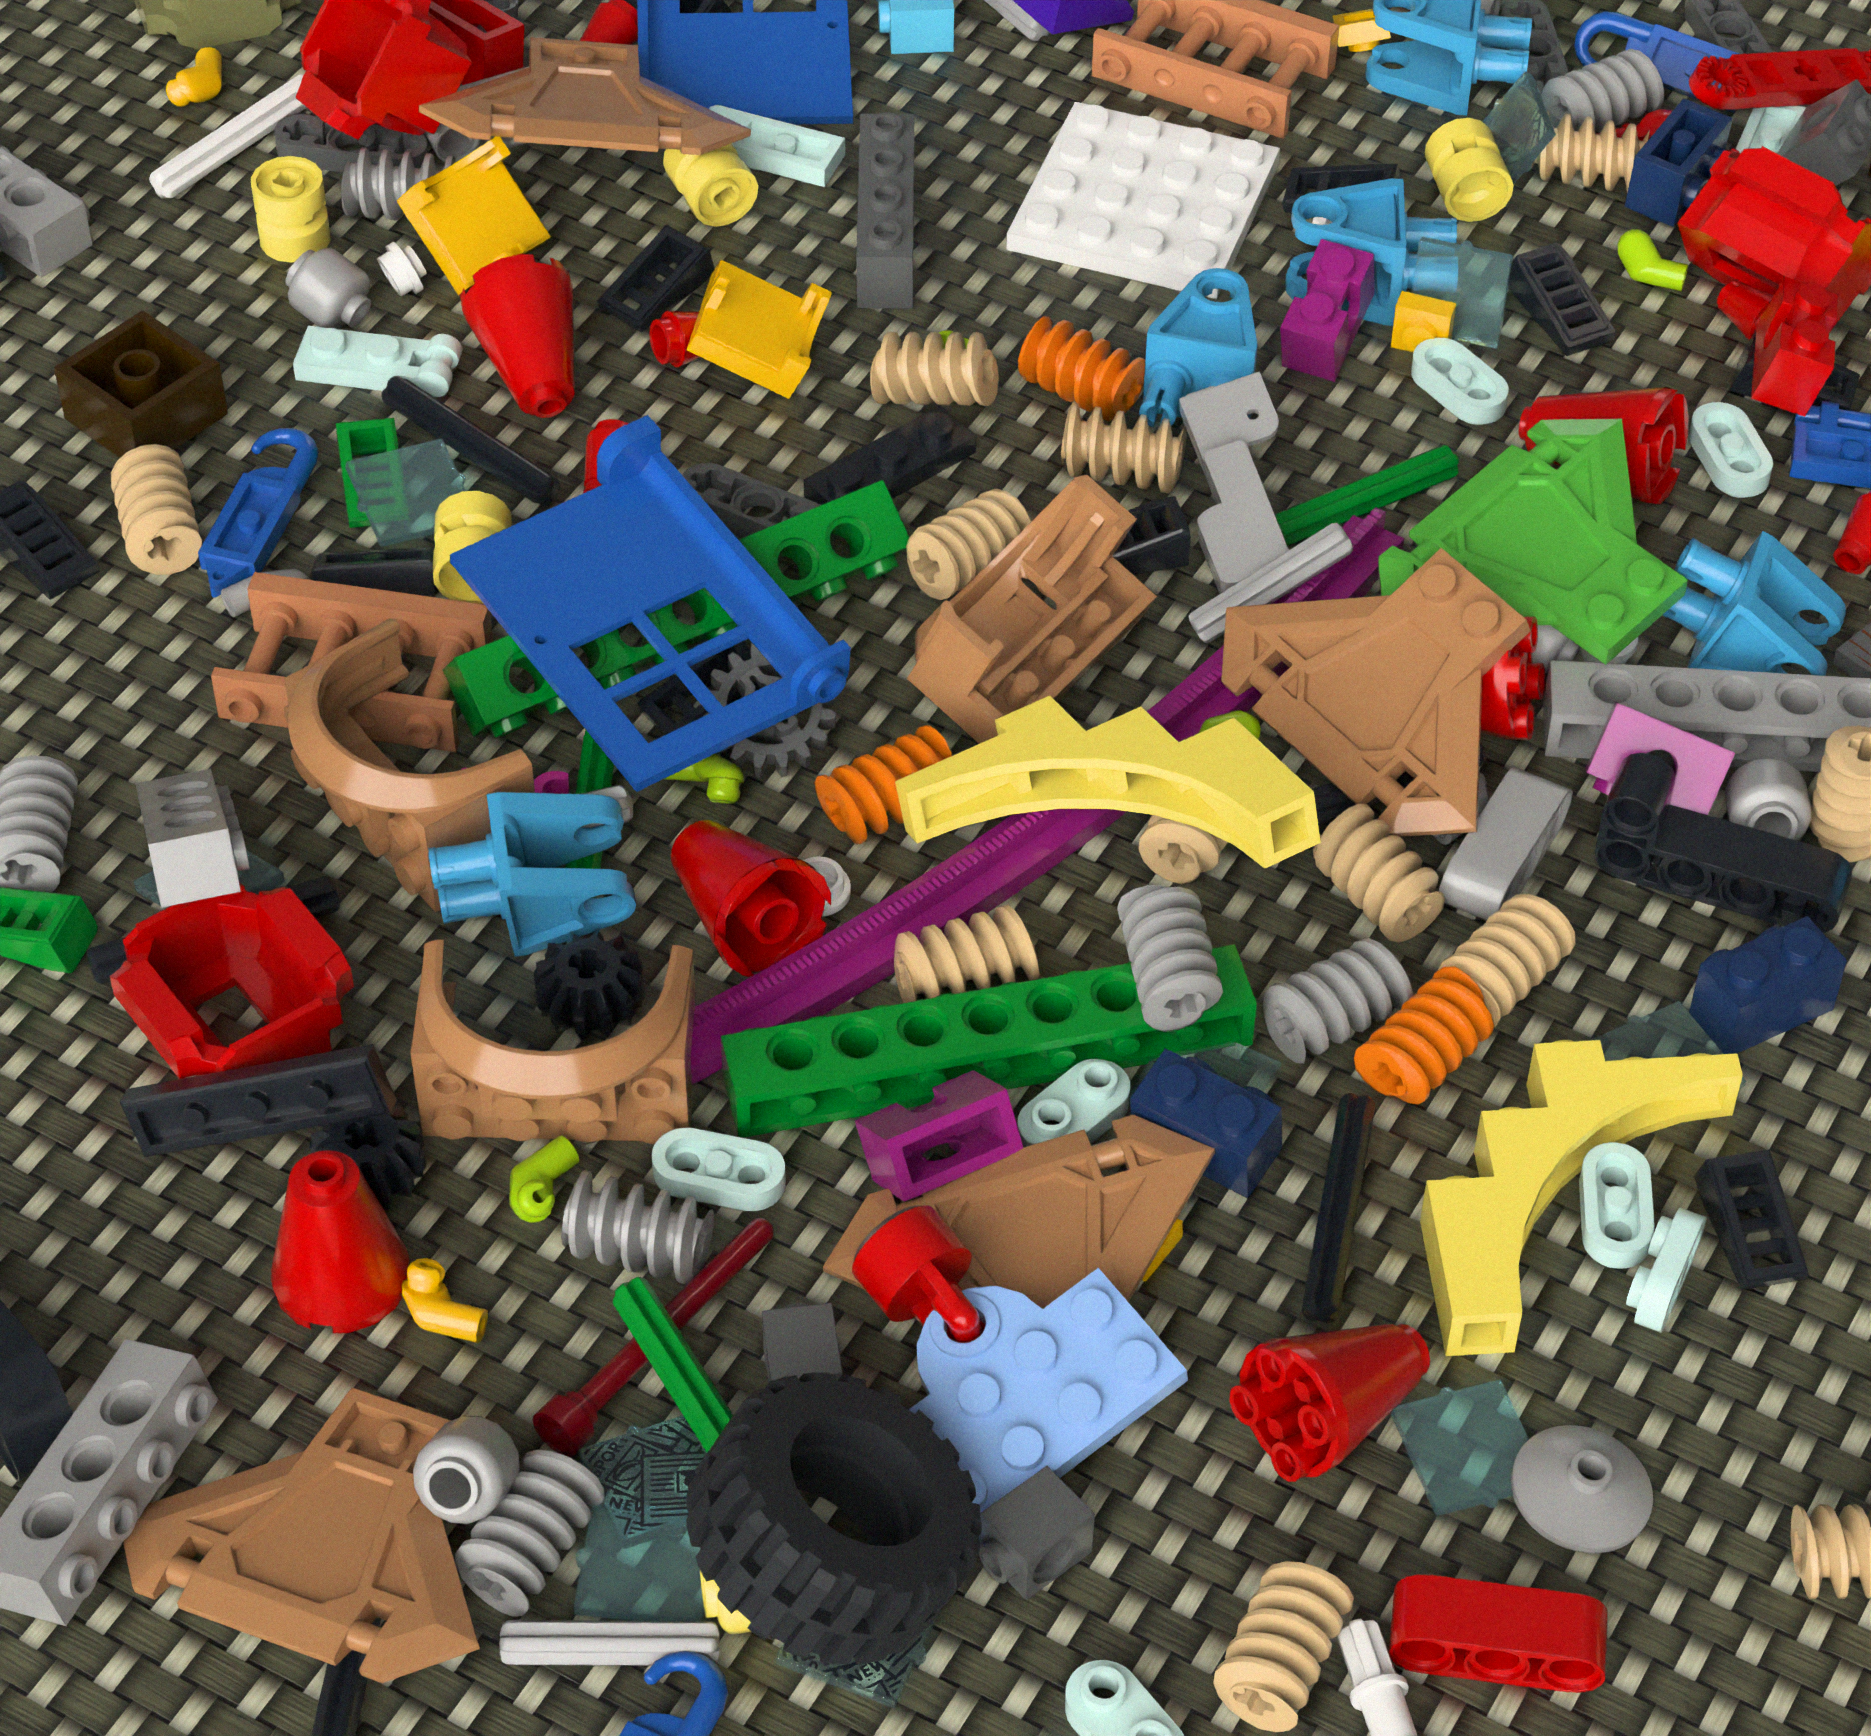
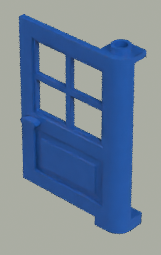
M637 0L640 76L708 109L711 106L719 105L794 125L853 124L847 0H816V11L753 12V0H742L743 13H680V0Z
M649 415L618 428L604 440L597 454V480L601 486L450 554V563L636 792L817 703L831 701L841 693L846 684L850 668L851 647L844 639L830 646L663 454L661 451V429ZM706 588L738 627L678 654L647 615L698 590ZM633 622L664 659V662L604 690L572 650ZM749 638L780 674L782 679L723 707L690 666ZM676 674L709 714L648 743L615 702Z

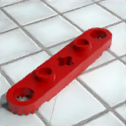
M1857 48L1732 54L1730 58L1726 59L1722 57L1716 59L1715 56L1703 57L1689 78V87L1701 102L1720 110L1811 105L1856 79L1865 91L1871 94V49L1869 51H1858Z

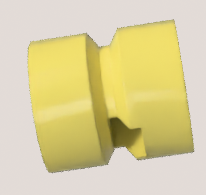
M1461 118L1443 124L1432 133L1426 143L1425 157L1448 213L1457 218V220L1473 222L1489 218L1503 209L1512 196L1514 184L1490 128L1481 120Z
M732 143L702 155L681 154L680 150L675 149L665 150L663 165L667 175L677 190L684 195L686 203L693 214L704 225L714 227L729 225L741 219L752 208L757 199L758 184L749 167L739 158L737 150Z
M285 156L266 161L256 168L251 176V188L255 212L257 213L260 247L266 255L277 261L292 263L308 250L317 252L320 249L327 248L331 241L327 207L325 206L326 199L322 171L316 163L302 157Z
M463 491L449 496L438 506L435 513L433 578L434 585L439 592L450 600L483 604L450 563V554L512 526L511 511L496 496L480 491Z

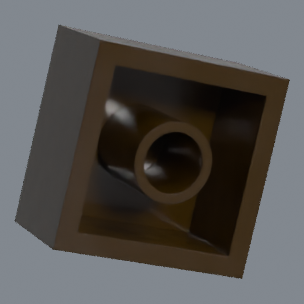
M144 310L54 367L64 419L119 458L126 452L143 445L158 444L175 450L228 414L220 362Z

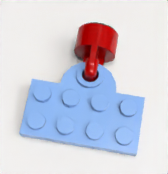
M928 1205L910 1206L886 1218L866 1236L854 1255L852 1274L891 1321L903 1322L916 1318L923 1326L916 1345L917 1363L921 1383L928 1396L909 1410L914 1414L918 1410L924 1413L934 1422L933 1432L941 1440L948 1438L959 1453V1462L957 1464L960 1470H969L975 1485L976 1498L972 1503L979 1504L980 1513L1046 1466L1061 1478L1188 1381L1187 1370L1099 1268L1044 1309L1040 1308L1023 1293L999 1286L975 1287L963 1290L958 1283L970 1266L971 1252L933 1207Z

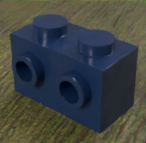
M1683 98L1635 155L1625 207L1643 214L1652 220L1674 227L1711 178L1710 169L1722 152L1727 150L1726 145L1733 118Z
M1808 916L1784 927L1780 925L1773 926L1760 934L1757 939L1732 950L1722 949L1716 951L1704 962L1700 963L1689 1014L1723 1054L1740 1053L1832 1011L1847 960Z
M1165 1048L1130 1098L1131 1115H1136L1215 1148V1154L1204 1171L1203 1176L1247 1199L1282 1150V1107L1276 1105L1273 1099L1260 1089L1251 1086L1242 1088L1219 1076L1209 1064L1196 1057H1187L1185 1059Z

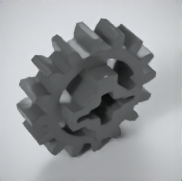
M751 644V659L743 661L740 656L732 652L728 655V666L730 669L728 674L716 669L712 671L711 684L717 691L710 690V692L724 707L730 703L737 690L741 694V698L782 678L756 646ZM835 698L829 702L817 703L811 706V714L803 730L798 726V719L795 717L799 714L797 713L718 753L731 749V762L739 767L746 760L753 762L755 777L759 778L764 774L766 765H775L781 777L787 776L788 761L793 759L807 768L811 765L809 747L811 746L825 751L828 747V736L823 730L835 729L836 712L827 709L835 705Z

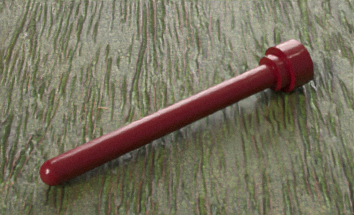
M765 1218L752 1220L664 1306L679 1330L772 1239L774 1228L770 1221ZM633 1337L578 1392L568 1391L564 1396L554 1395L533 1415L532 1421L536 1432L552 1450L567 1457H573L594 1436L593 1426L598 1422L597 1412L649 1362L635 1338Z

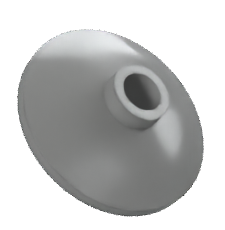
M1563 1425L1545 1429L1532 1436L1522 1446L1512 1466L1511 1490L1522 1516L1540 1535L1556 1545L1569 1550L1583 1553H1605L1620 1549L1639 1536L1652 1512V1485L1640 1460L1623 1443L1593 1428ZM1581 1473L1587 1474L1595 1480H1589L1582 1476Z

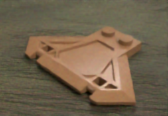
M530 37L528 68L419 105L420 113L471 139L490 140L491 136L510 137L514 139V142L647 152H658V149L661 148L680 150L681 154L702 155L751 135V129L640 76L638 45Z
M1440 548L1391 595L1226 607L1221 681L1236 697L1252 686L1255 687L1262 694V697L1253 706V712L1356 805L1367 804L1375 797L1384 803L1387 808L1379 816L1378 820H1384L1390 828L1389 835L1403 837L1477 832L1482 678L1508 650L1510 651L1531 630L1527 620L1445 550ZM1283 661L1289 669L1279 677L1272 669ZM1405 771L1414 778L1406 788L1396 781Z
M1130 1115L1111 1121L1115 1139L1091 1146L1085 1129L1030 1145L1002 1160L923 1193L920 1198L897 1205L889 1189L867 1195L825 1262L823 1271L864 1289L852 1274L854 1255L862 1241L877 1225L892 1214L910 1206L928 1205L937 1211L972 1254L970 1266L958 1283L963 1290L975 1287L999 1286L1023 1293L1040 1308L1044 1309L1099 1268L1129 1303L1213 1158L1215 1148L1136 1115ZM1123 1164L1127 1168L1126 1171L1103 1177L1101 1171Z
M351 1387L305 1451L149 1503L137 1520L130 1536L123 1541L132 1587L135 1593L155 1600L172 1584L184 1588L177 1602L179 1609L334 1666L352 1650L366 1655L359 1669L361 1676L380 1683H385L479 1650L480 1647L443 1520L435 1516L422 1504L414 1488L413 1468L419 1451L451 1420ZM197 1553L205 1555L201 1562L192 1560ZM376 1617L386 1620L382 1628L372 1625Z

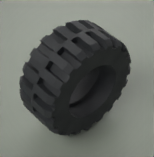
M830 1372L804 1373L799 1379L796 1375L785 1376L769 1382L764 1389L755 1390L743 1401L696 1468V1476L689 1484L686 1498L689 1513L686 1523L691 1547H700V1551L696 1555L697 1565L706 1582L714 1580L720 1590L717 1593V1598L731 1614L738 1610L751 1622L747 1628L763 1640L767 1639L770 1635L783 1642V1651L801 1658L808 1657L810 1653L819 1654L820 1663L838 1665L848 1664L853 1657L856 1664L884 1660L888 1654L901 1653L911 1646L921 1633L925 1632L967 1579V1574L975 1565L980 1551L979 1535L982 1533L979 1504L972 1503L976 1498L975 1485L969 1470H960L957 1464L959 1462V1453L948 1438L941 1440L932 1430L934 1422L920 1410L914 1414L900 1404L902 1397L886 1388L876 1392L866 1387V1380L849 1375L841 1376L838 1381L832 1380ZM799 1490L822 1497L840 1508L857 1524L869 1544L848 1538L828 1526L811 1510L802 1498Z

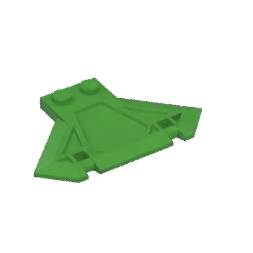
M1622 419L1540 420L1528 430L1527 436L1536 444L1532 450L1528 452L1514 445L1509 446L1409 531V537L1418 545L1415 549L1408 553L1392 545L1378 557L1381 596L1391 595L1442 548L1520 615L1535 616L1538 625H1551L1606 665L1685 595L1688 579L1637 544ZM1554 461L1562 465L1557 470L1550 466Z

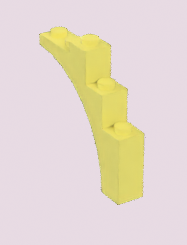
M1047 696L996 719L998 736L895 781L905 831L916 843L970 824L1012 814L1054 809H1114L1160 816L1198 827L1235 845L1263 868L1272 866L1321 843L1314 791L1234 717L1178 742L1141 706L1085 731L1051 696Z
M1558 1040L1552 1043L1534 1044L1526 1084L1531 1108L1505 1107L1499 1110L1481 1111L1474 1149L1479 1177L1451 1176L1441 1180L1426 1181L1420 1224L1445 1356L1515 1352L1522 1317L1519 1278L1521 1254L1535 1222L1559 1190L1581 1172L1583 1160L1588 1151L1597 1145L1608 1142L1625 1144L1636 1137L1682 1122L1732 1116L1743 1076L1738 1054L1710 1055L1697 1053L1684 1057L1649 1059L1629 1057L1623 1060L1605 1061L1600 1040Z

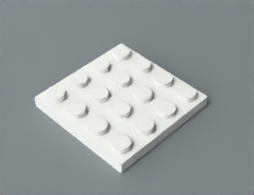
M1075 102L1007 232L1006 250L1182 291L1197 274L1204 270L1213 268L1231 270L1278 168L1280 148L1261 144L1254 140H1243L1208 132L1201 128H1190L1163 122L1148 116H1137L1110 110L1099 105ZM1213 289L1212 294L1205 297L1217 299L1221 289Z

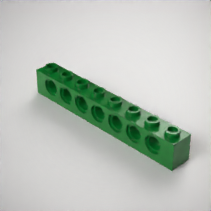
M881 480L741 538L739 541L792 602L812 594L815 602L818 603L848 589L845 579L863 572L867 581L898 568L900 565L896 557L906 550L909 535L884 481ZM831 534L841 536L847 541L850 547V558H843L834 552L830 544ZM778 556L788 557L795 562L799 570L798 580H791L781 573L778 567ZM706 588L679 599L689 604L693 609L695 615L694 625L680 622L673 614L672 603L647 615L678 654L689 650L688 646L706 638L710 640L738 627ZM618 629L580 646L588 657V670L604 690L635 676V668L652 661L656 665L664 662V659L641 632V647H631L625 644L619 636ZM509 635L455 657L443 669L473 737L492 730L495 739L506 736L528 725L529 722L526 715L543 707L547 708L550 715L569 709ZM511 667L523 668L530 673L534 680L533 693H522L512 686L509 680V669Z
M1234 944L1212 948L1211 955L1216 960L1218 970L1216 976L1220 978L1223 989L1219 1001L1208 1010H1205L1195 1023L1179 1030L1164 1032L1152 1028L1144 1021L1141 1010L1142 1004L1139 1002L1136 989L1137 983L1134 981L1131 968L1132 962L1130 961L1116 966L1087 971H1070L1054 977L1026 982H1008L998 987L958 994L946 993L930 999L896 1005H879L863 1011L829 1017L816 1016L801 1022L767 1028H749L739 1033L722 1035V1073L738 1137L745 1138L866 1116L895 1103L904 1108L921 1106L931 1102L935 1097L932 1087L972 1070L1008 1090L1056 1081L1074 1065L1089 1059L1108 1060L1124 1069L1155 1063L1165 1048L1182 1057H1190L1253 1045L1257 1003Z

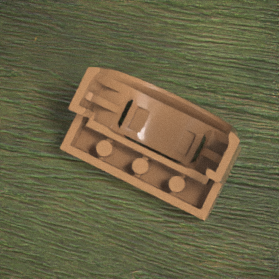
M1088 475L1075 477L979 574L950 601L946 599L916 630L915 660L917 663L907 679L979 744L998 736L996 719L1047 696H1051L1058 702L1141 620L1157 597L1113 557V554L1137 518ZM1021 578L1031 580L1043 595L1051 598L1056 603V610L1047 605L1028 588Z
M389 618L328 653L316 662L285 677L289 705L284 707V716L288 723L290 740L293 747L291 758L300 776L311 788L317 789L321 787L334 813L346 826L351 827L355 825L359 829L364 844L375 857L383 855L390 862L403 888L410 895L418 893L437 912L441 909L438 889L434 888L428 848L455 846L486 840V834L491 833L487 794L497 792L535 793L533 768L526 754L519 749L473 767L454 772L414 774L399 771L348 714L349 709L406 680L410 676L409 671L403 666L398 637L400 624L396 620Z
M437 939L424 943L423 966L411 1046V1060L423 1136H441L447 1139H461L464 1137L509 1138L516 1141H527L531 1139H555L562 1135L566 1139L587 1143L599 1140L643 1141L655 1144L661 1136L669 1131L678 1128H691L693 1106L691 1046L696 997L692 949L680 945H672L664 987L659 999L648 1014L628 1030L613 1038L586 1047L561 1051H535L496 1043L465 1026L453 1013L457 988L456 982H443L444 940Z

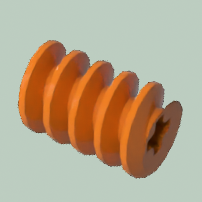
M1043 316L1027 334L1021 347L1018 369L1022 378L1034 384L1039 383L1040 387L1051 393L1057 392L1059 397L1066 401H1075L1079 404V408L1091 412L1095 406L1101 407L1103 420H1113L1118 410L1124 411L1125 414L1138 400L1143 389L1145 359L1138 357L1129 364V351L1118 348L1111 354L1112 348L1109 341L1100 338L1092 344L1093 337L1091 332L1081 329L1074 334L1073 323L1062 320L1053 327L1051 318Z
M924 725L919 727L914 735L906 734L898 737L893 745L886 744L877 747L872 756L869 754L861 755L854 759L851 766L847 764L834 768L830 776H817L814 782L816 795L826 816L841 832H845L855 844H863L868 837L865 822L877 834H883L888 830L889 824L886 812L898 824L904 823L895 781L951 757L952 752L945 738L930 725Z
M1443 967L1435 972L1433 978L1418 989L1417 994L1403 1003L1401 1010L1391 1015L1386 1020L1385 1025L1371 1034L1369 1041L1356 1049L1354 1055L1356 1071L1378 1093L1385 1096H1396L1410 1104L1418 1105L1424 1102L1429 1097L1431 1089L1442 1085L1445 1082L1447 1073L1457 1070L1461 1066L1463 1057L1466 1058L1477 1050L1478 1042L1488 1039L1493 1033L1494 1023L1492 1015L1485 1006L1484 995L1479 986L1468 974L1457 967Z

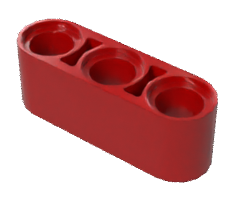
M1417 1574L1401 1579L1394 1587L1389 1654L1391 1660L1397 1666L1422 1674L1562 1692H1587L1600 1687L1605 1681L1608 1611L1601 1601L1578 1593Z

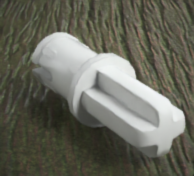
M1360 1618L1350 1621L1349 1626L1341 1630L1337 1640L1354 1687L1350 1693L1352 1706L1362 1711L1371 1736H1418L1404 1697L1408 1693L1409 1688L1407 1680L1404 1676L1396 1674L1380 1626L1374 1620L1363 1621Z

